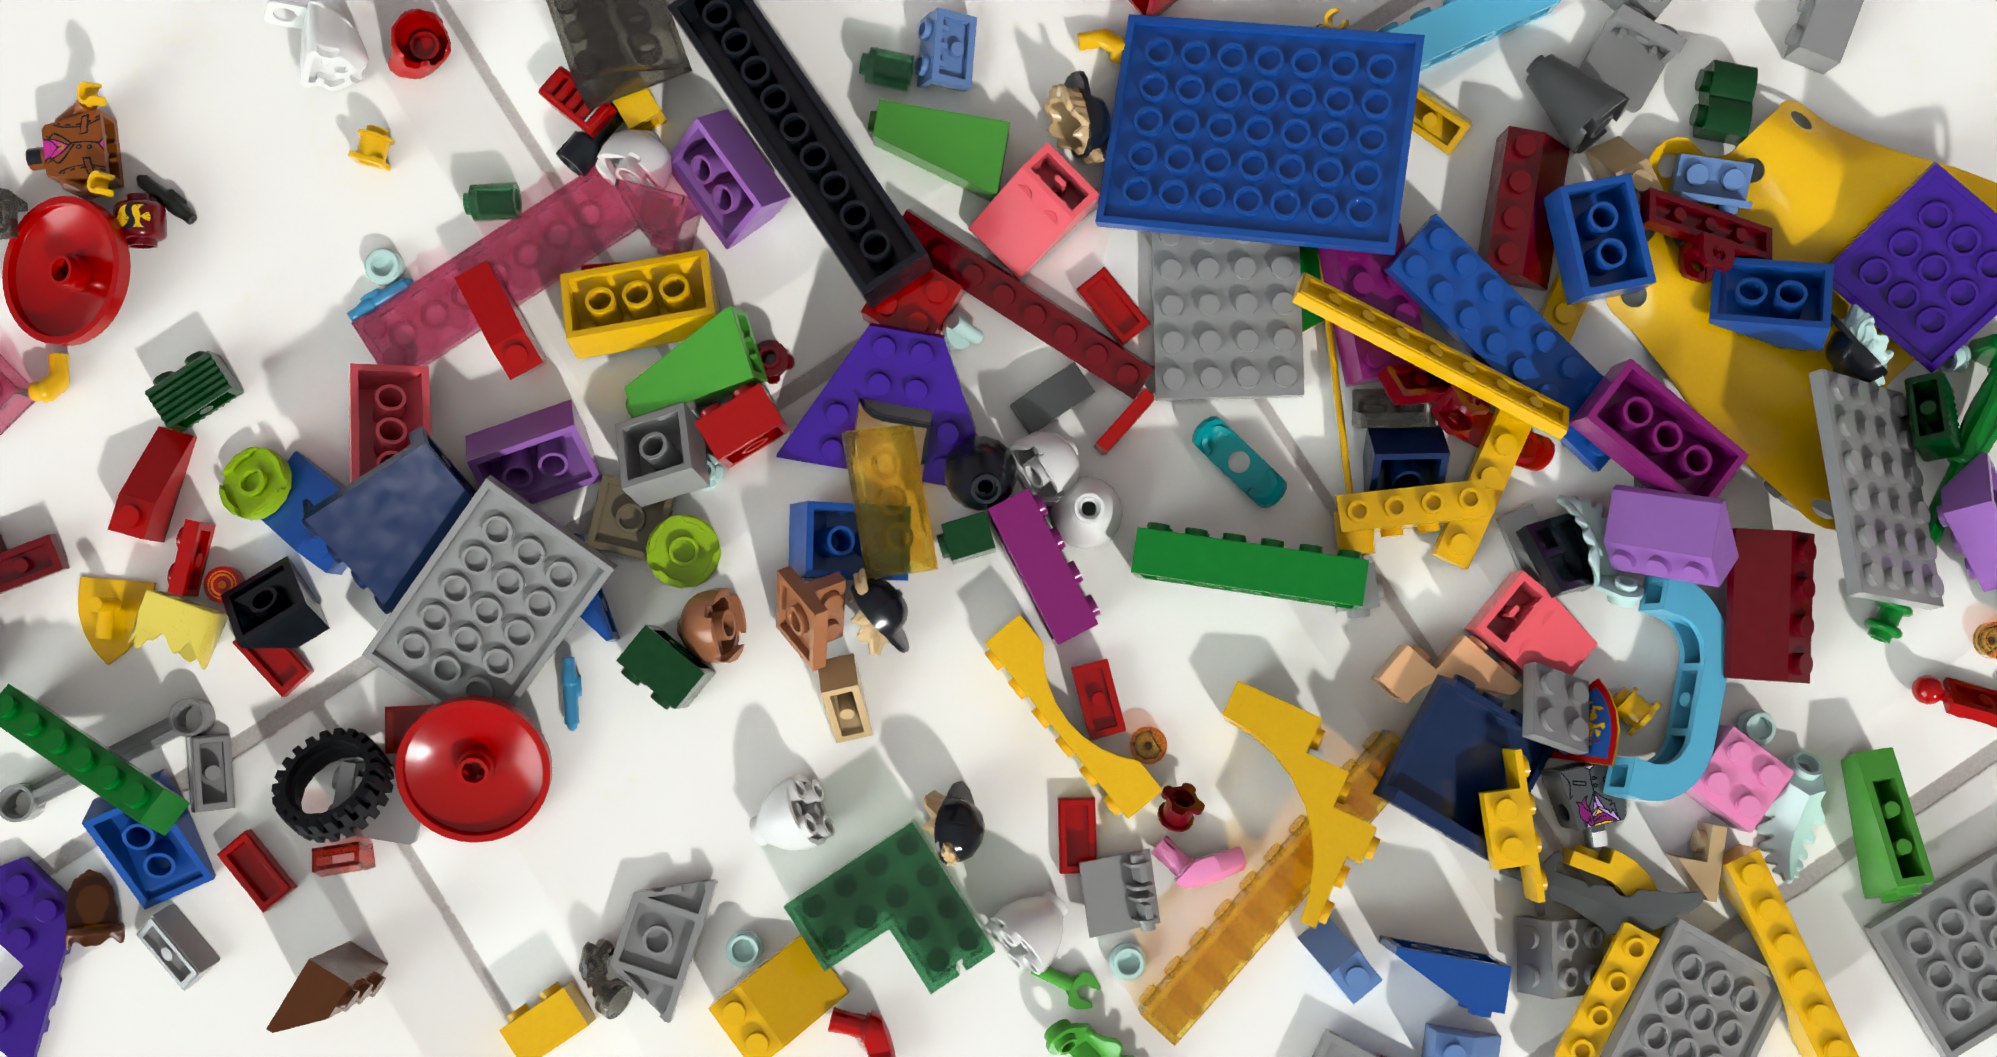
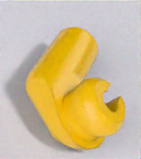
M1108 29L1077 33L1079 51L1102 48L1109 51L1108 56L1112 63H1121L1125 38Z
M48 354L49 374L40 382H32L28 386V395L33 401L52 402L69 388V354Z

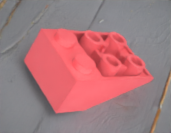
M1047 142L1017 171L968 229L1020 280L1097 206L1100 194Z
M1523 570L1510 572L1464 628L1470 635L1482 641L1493 654L1512 667L1522 678L1523 665L1534 661L1573 675L1598 644L1555 597L1551 598L1549 592Z

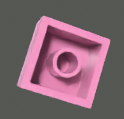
M1719 725L1711 760L1701 778L1685 793L1732 829L1752 833L1795 772L1736 727Z

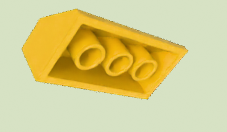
M707 249L560 274L566 340L577 359L684 341L720 313L718 295Z

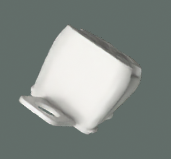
M284 0L267 1L264 12V20L267 23L301 29V86L304 88L320 86L328 91H336L363 80L365 75L364 69L368 65L369 57L359 32L346 18L332 11L318 0H310L308 5ZM280 8L290 9L296 13V17L283 19L276 16L274 11Z

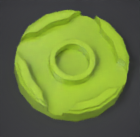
M246 448L236 454L225 466L222 473L225 479L223 486L219 485V495L223 506L231 514L251 521L264 519L275 513L287 499L292 483V472L288 461L281 454L269 448Z
M688 514L671 516L658 523L649 534L645 548L647 564L654 576L664 584L677 588L695 587L708 580L717 569L721 557L719 539L713 527L703 519Z

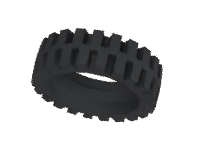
M334 728L333 735L328 730L319 732L320 740L318 741L313 736L305 740L307 747L302 749L299 745L292 750L296 756L293 759L286 757L281 764L286 770H277L274 778L278 783L272 784L271 792L275 795L272 797V804L276 808L275 811L293 831L306 840L311 841L313 839L317 843H325L326 839H328L331 843L340 841V833L349 838L355 835L353 829L355 826L361 830L369 826L365 819L368 816L376 819L380 814L376 807L378 805L386 806L389 801L385 793H392L394 786L390 781L394 779V772L390 768L392 767L390 760L369 736L351 728H348L347 732L343 728ZM342 758H363L366 767L362 781L348 799L338 807L323 813L308 814L302 810L301 802L305 788L319 771L328 764Z

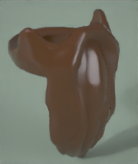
M88 869L84 874H80L78 878L74 879L67 892V910L65 913L67 928L64 934L67 951H70L72 944L75 942L83 947L101 945L111 937L118 943H123L125 940V925L122 921H118V907L114 899L112 885L103 874Z

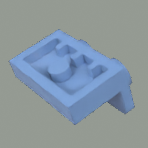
M937 7L921 19L917 32L918 39L921 40L920 54L916 58L914 67L915 74L918 75L917 87L925 89L934 84L964 92L971 89L977 17Z
M1677 153L1668 193L1702 204V202L1716 204L1715 209L1737 215L1738 208L1751 209L1752 202L1746 201L1754 164Z

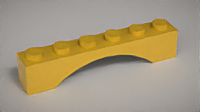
M1020 614L985 642L989 648L984 653L997 670L1004 666L1013 678L1007 683L1021 700L1025 696L1031 699L1036 706L1031 712L1045 729L1050 724L1060 735L1055 742L1068 758L1075 754L1083 763V766L1078 769L1092 787L1097 783L1100 784L1107 793L1102 800L1115 816L1122 812L1129 819L1163 791L1139 760L1117 755L1098 747L1083 737L1068 722L1056 704L1048 685L1044 666V643Z
M1740 844L1725 851L1719 886L1748 928L1770 968L1784 1003L1789 1032L1801 1057H1859L1760 849Z

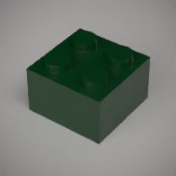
M645 625L616 660L624 667L621 670L622 675L637 686L642 683L653 691L650 697L666 710L670 707L673 709L689 707L716 673L703 661L693 657L682 644L660 626Z

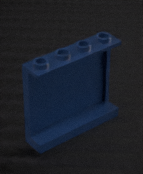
M422 426L408 434L411 445L315 506L308 498L302 501L304 512L302 523L306 530L314 538L320 536L327 543L326 547L332 558L339 564L344 562L351 569V575L360 588H369L375 595L374 599L377 605L385 614L392 613L477 492Z
M1438 674L1372 794L1489 862L1478 792L1508 788L1502 748L1522 749L1523 754L1527 757L1530 775L1526 778L1530 793L1541 774L1540 770L1544 769L1552 752L1556 751L1568 755V752L1522 737L1523 714L1514 709L1507 712L1501 708L1504 702L1492 694L1483 691L1482 695L1475 692L1476 684L1458 674H1455L1453 679Z

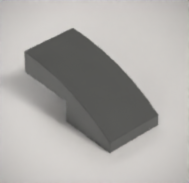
M1073 362L1010 405V408L1028 434H1031L1057 420L1062 414L1095 393V390L1076 363Z

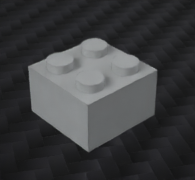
M684 402L615 424L621 489L640 507L710 487L704 437L694 423L699 419Z

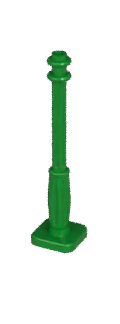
M1997 334L1973 339L1968 344L1972 354L1971 360L1986 366L1989 374L1971 401L1959 428L1961 431L1959 433L1961 436L1960 441L1963 444L1961 447L1964 452L1960 456L1947 458L1950 465L1929 506L1930 522L1928 526L1931 539L1936 547L1946 528L1940 523L1937 514V506L1942 505L1941 489L1979 454L1989 453L1997 440ZM1875 601L1876 605L1880 608L1875 618L1870 617L1864 621L1866 627L1869 628L1867 635L1877 641L1890 644L1892 638L1899 639L1903 636V632L1898 628L1902 617L1912 616L1913 610L1908 606Z

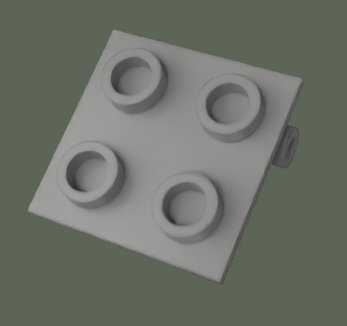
M1150 849L1078 863L1089 938L1135 928H1141V931H1152L1156 929L1155 924L1161 923Z

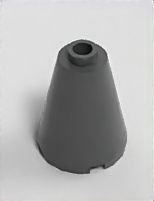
M1554 54L1546 57L1543 55L1538 56L1526 70L1529 74L1526 78V83L1568 149L1574 154L1576 152L1580 154L1596 143L1607 132L1605 127L1612 119L1617 122L1631 101L1625 93Z

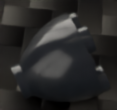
M970 435L957 444L947 455L943 468V478L953 499L966 508L984 511L1008 499L1012 494L1017 481V466L1009 448L999 440L986 436ZM982 480H989V481L992 482L991 484H989V483L981 484V485L978 487V484H979Z

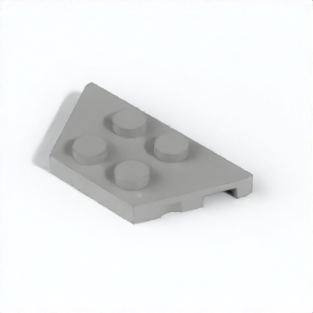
M710 879L639 890L633 893L609 966L622 979H626L631 984L632 989L642 1000L645 998L661 1014L659 1017L664 1022L670 1023L673 1020L718 880Z

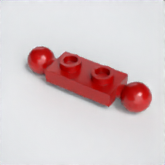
M1932 675L1920 676L1913 682L1911 690L1918 702L1931 705L1943 701L1946 713L1997 728L1996 690L1946 677L1942 682Z

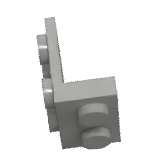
M1622 3L1605 22L1579 69L1625 93L1631 100L1626 110L1635 113L1642 108L1664 67L1681 52L1687 39L1678 35V32L1673 27L1659 24L1646 17V14L1641 9Z
M352 759L340 762V767H337L333 774L332 788L336 790L333 804L329 806L328 810L338 807L354 793L363 778L366 767L364 760ZM391 764L392 767H390L394 772V779L390 780L394 786L392 793H385L389 798L386 806L378 805L376 808L380 811L379 816L376 819L368 816L365 820L369 826L363 830L355 826L353 828L355 835L351 837L357 836L402 844H412L418 840L421 823L410 813L400 796L395 778V765ZM340 833V840L347 839Z
M1530 915L1516 916L1517 992L1549 999L1584 995L1603 960V929L1586 917L1555 920Z

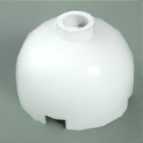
M625 129L618 131L610 136L597 156L596 169L601 176L618 190H621L623 185L637 190L632 195V197L648 201L659 199L672 175V161L668 150L661 142V139L649 130Z
M1046 430L1035 431L1009 447L1010 451H1014L1013 457L1016 461L1018 481L1025 490L1029 488L1031 492L1034 488L1042 496L1041 498L1046 506L1051 507L1058 504L1062 497L1057 496H1064L1079 479L1080 463L1077 447L1071 440L1063 438L1059 434Z

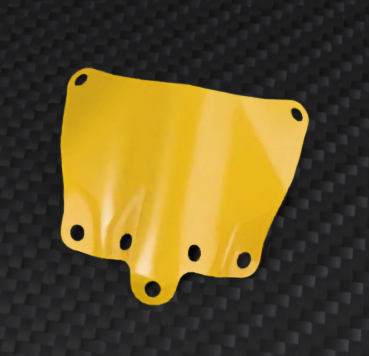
M1793 100L1782 102L1774 113L1734 150L1726 155L1708 156L1699 150L1688 138L1675 137L1665 140L1656 147L1649 158L1657 178L1666 193L1669 190L1671 177H1662L1658 170L1659 159L1664 154H1673L1676 157L1677 153L1738 162L1749 158L1760 160L1764 165L1765 172L1760 180L1749 185L1746 201L1752 202L1751 209L1738 208L1737 215H1731L1772 228V260L1826 264L1839 254L1934 162L1869 142L1832 126L1805 106ZM1796 111L1805 116L1811 123V129L1799 126L1793 120L1791 112ZM1938 163L1997 213L1996 182L1956 167ZM1702 202V205L1715 209L1716 204ZM1655 232L1647 243L1656 283L1645 288L1647 292L1646 301L1641 306L1630 307L1622 301L1620 295L1606 298L1607 306L1637 336L1691 408L1749 454L1744 461L1749 467L1783 495L1811 522L1825 529L1836 530L1834 519L1822 518L1811 508L1813 500L1821 499L1831 504L1809 379V373L1820 369L1833 370L1832 365L1826 358L1825 350L1830 337L1835 331L1832 328L1830 329L1822 351L1780 348L1710 324L1709 310L1712 279L1702 284L1682 277L1678 264L1679 247L1674 242L1673 237ZM1692 261L1693 268L1699 272V265ZM1833 290L1831 313L1841 320V318L1844 319L1848 314L1851 304ZM1874 325L1877 334H1885L1877 326ZM1888 337L1889 342L1886 350L1894 351V355L1887 362L1888 374L1884 377L1886 383L1880 385L1885 388L1915 360L1890 337Z

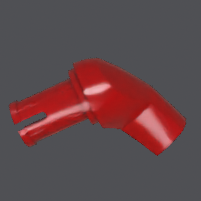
M836 1007L833 1008L828 1032L860 1038V1042L864 1043L863 1047L868 1057H896L890 1031L881 1014L874 1010L864 1015Z

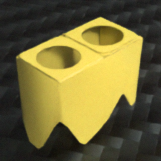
M147 589L138 610L128 644L135 637L134 646L137 649L142 647L147 640L153 641L163 634L172 653L178 652L189 663L197 659L201 668L205 670L228 620L227 613L163 591Z

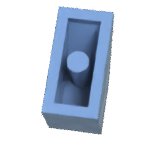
M1330 918L1326 925L1319 922L1316 929L1309 927L1297 937L1351 1003H1357L1383 981L1360 951Z
M1426 1023L1421 1057H1499L1502 1036Z

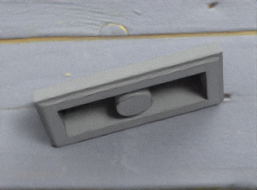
M230 733L186 738L191 812L198 813L235 808Z
M171 904L152 915L136 934L184 991L189 989L220 960L219 955L175 904Z

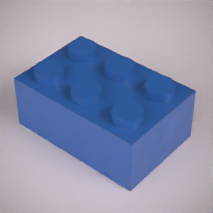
M1631 173L1561 186L1543 198L1568 306L1639 292L1656 283Z

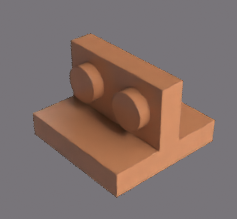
M788 566L777 570L776 628L812 671H816L826 667L827 642L843 637L846 579L839 572H835L805 583L794 569Z

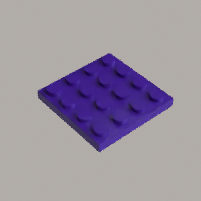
M1935 161L1828 263L1834 264L1833 290L1851 305L1857 304L1866 313L1874 316V325L1931 373L1997 315V213Z

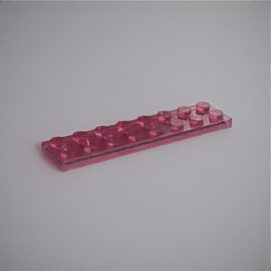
M594 166L586 177L580 175L351 324L377 364L427 366L481 331L454 277L488 259L514 304L518 307L559 281L560 274L576 270L639 229L640 226L633 218V213H630L631 210L626 206L627 204H625L624 199L611 180L602 177L596 166Z

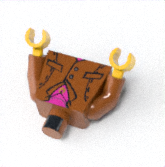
M83 81L78 85V99L75 103L59 115L55 122L44 125L42 128L43 147L26 150V161L33 171L46 169L48 178L60 183L66 192L92 201L102 196L113 197L114 191L108 188L124 187L117 120L102 110L97 109L98 106L103 107L107 104L105 97L98 96V91L102 88V84Z

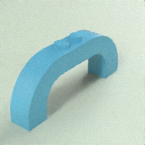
M1646 575L1643 583L1645 592L1640 600L1638 611L1665 622L1673 631L1679 647V664L1667 728L1661 748L1648 761L1636 757H1616L1614 767L1608 766L1603 793L1622 799L1665 801L1680 796L1693 787L1701 778L1711 760L1726 691L1727 678H1724L1726 627L1712 599L1696 584Z

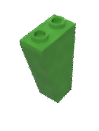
M1893 747L1855 752L1841 760V767L1865 899L1880 897L1881 903L1884 904L1902 901L1906 899L1905 897L1922 894L1921 887L1935 882Z

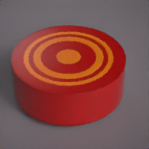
M216 567L209 571L204 579V592L213 602L223 604L220 595L244 582L245 578L239 570L233 567Z

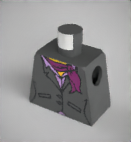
M1573 762L1540 770L1560 826L1582 830L1587 848L1609 845L1605 824L1625 819L1626 799L1603 793L1608 766Z

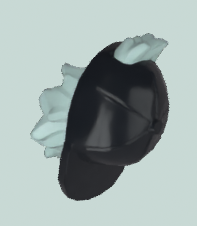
M1857 304L1850 306L1848 314L1844 319L1841 318L1839 320L1831 313V328L1835 332L1826 345V358L1832 365L1833 372L1878 386L1884 385L1886 383L1884 377L1888 374L1887 362L1894 355V351L1886 350L1889 342L1888 336L1877 334L1874 327V316L1866 313Z

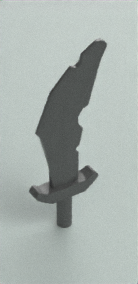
M1560 850L1551 854L1542 865L1548 882V888L1544 891L1545 900L1548 898L1572 908L1600 926L1606 934H1617L1624 921L1650 933L1676 922V915L1680 913L1689 914L1702 904L1704 898L1703 894L1699 891L1683 893L1637 889L1634 894L1624 896L1615 891L1611 885L1593 884L1588 886L1584 880L1556 871L1557 864L1564 858V854ZM1520 867L1499 870V874L1522 882ZM1533 901L1537 916H1544L1545 902L1537 903Z

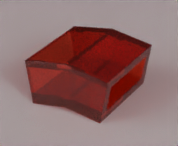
M434 704L385 707V754H397L400 743L409 727L423 712L434 706Z
M357 841L312 848V872L320 877L368 870L376 867L373 844L364 845ZM354 852V861L333 864L332 856Z

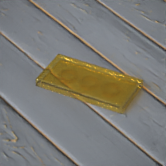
M899 425L848 430L841 433L867 579H878L938 569L913 426Z

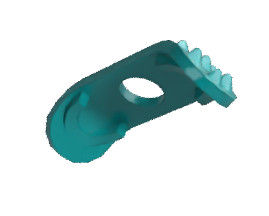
M1211 416L1197 426L1192 435L1194 445L1258 506L1269 508L1280 501L1286 492L1287 482L1224 421L1217 416ZM1243 451L1249 456L1250 465L1246 471L1236 473L1229 468L1228 459L1233 452Z

